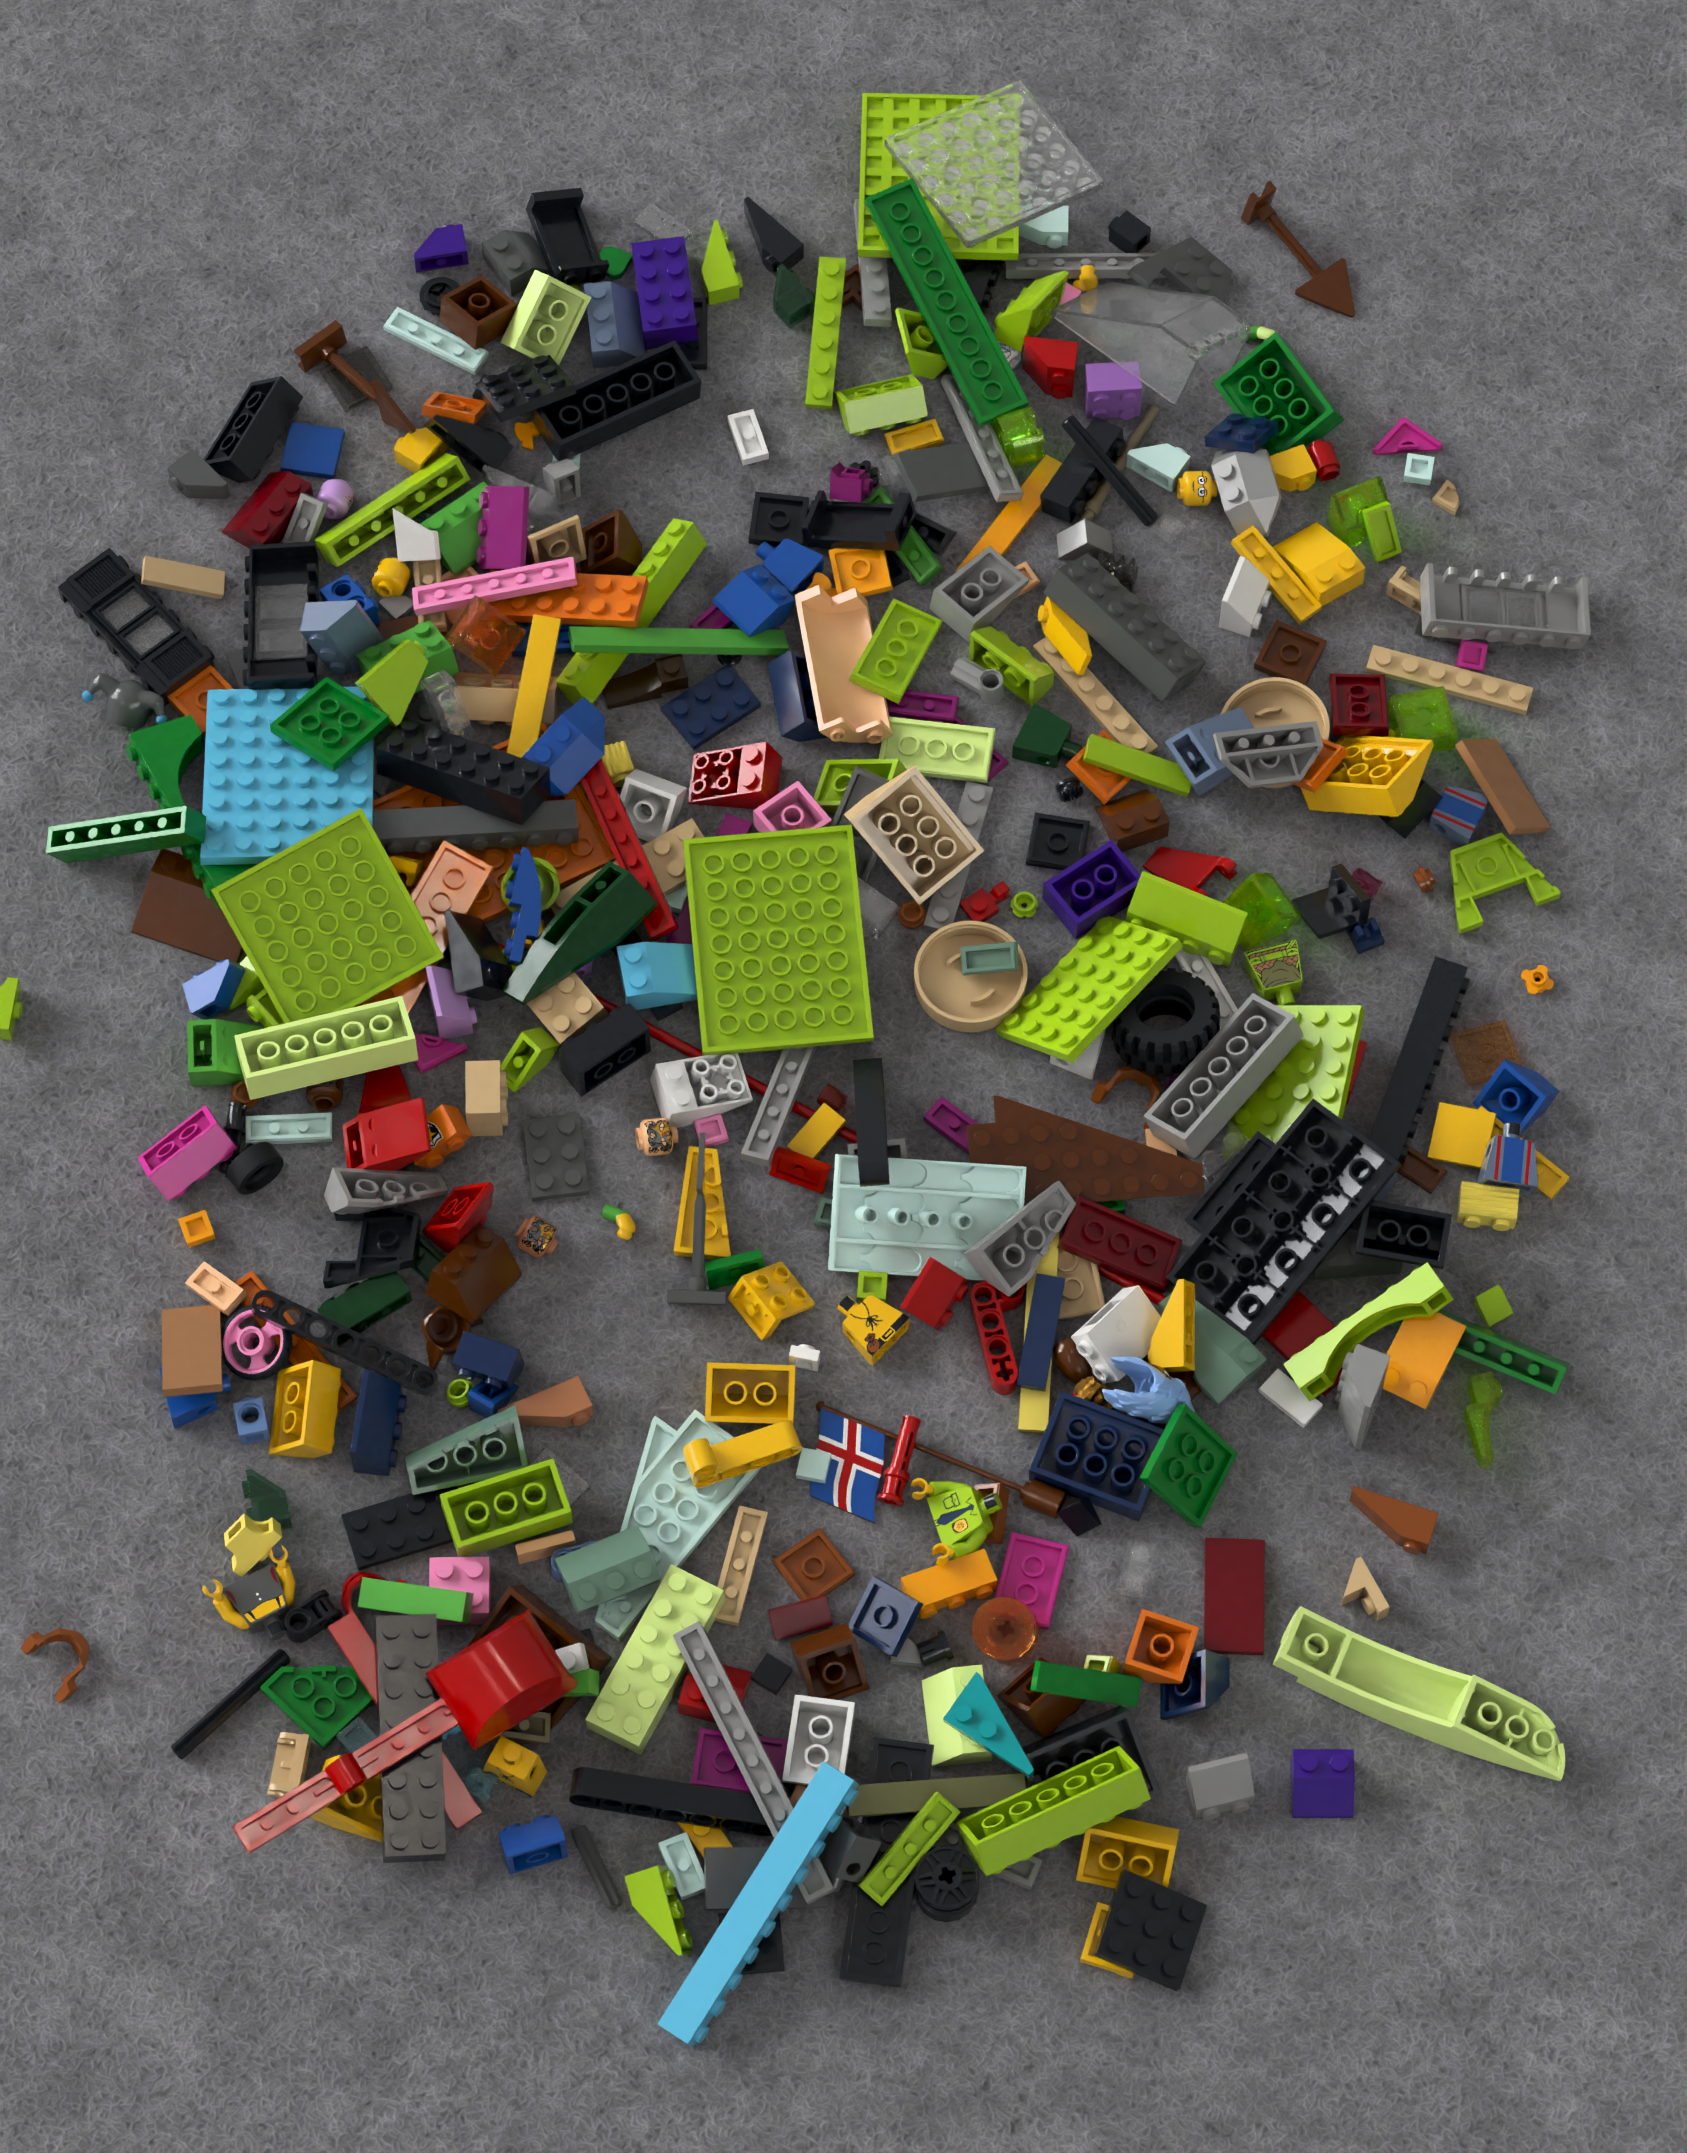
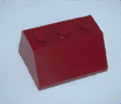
M290 471L270 472L225 526L222 533L249 549L250 545L280 543L286 534L300 494L306 493L314 497L312 484Z

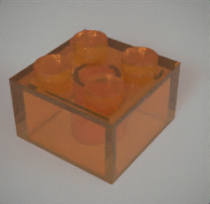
M474 595L445 636V639L452 647L478 666L496 676L527 631L488 602Z

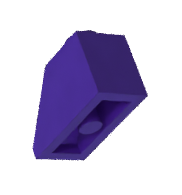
M462 224L446 225L436 228L414 253L416 272L469 264Z

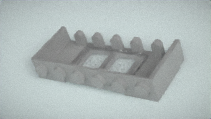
M1427 563L1420 576L1423 636L1463 640L1482 639L1488 642L1504 641L1513 642L1517 645L1526 643L1538 644L1542 647L1572 650L1583 649L1591 636L1587 577H1581L1577 586L1570 588L1564 587V578L1560 576L1554 577L1549 586L1537 585V575L1535 574L1527 575L1523 583L1511 582L1510 572L1500 573L1496 581L1484 580V570L1482 569L1474 570L1470 578L1458 577V569L1456 567H1449L1443 576H1438L1433 573V563Z

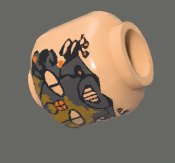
M664 1117L642 1120L640 1126L635 1128L637 1149L642 1150L646 1156L670 1154L673 1144L678 1143L677 1127L671 1126L670 1121Z

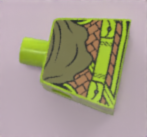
M1292 940L1244 952L1243 966L1260 997L1265 1000L1276 998L1278 1005H1296L1293 994L1301 992L1303 983L1297 941Z

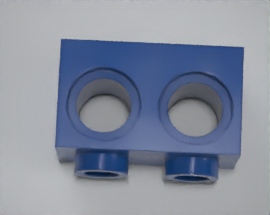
M348 574L319 590L323 602L357 600L374 625L380 624L377 612L380 610L378 604L372 596L368 598L360 582H354Z

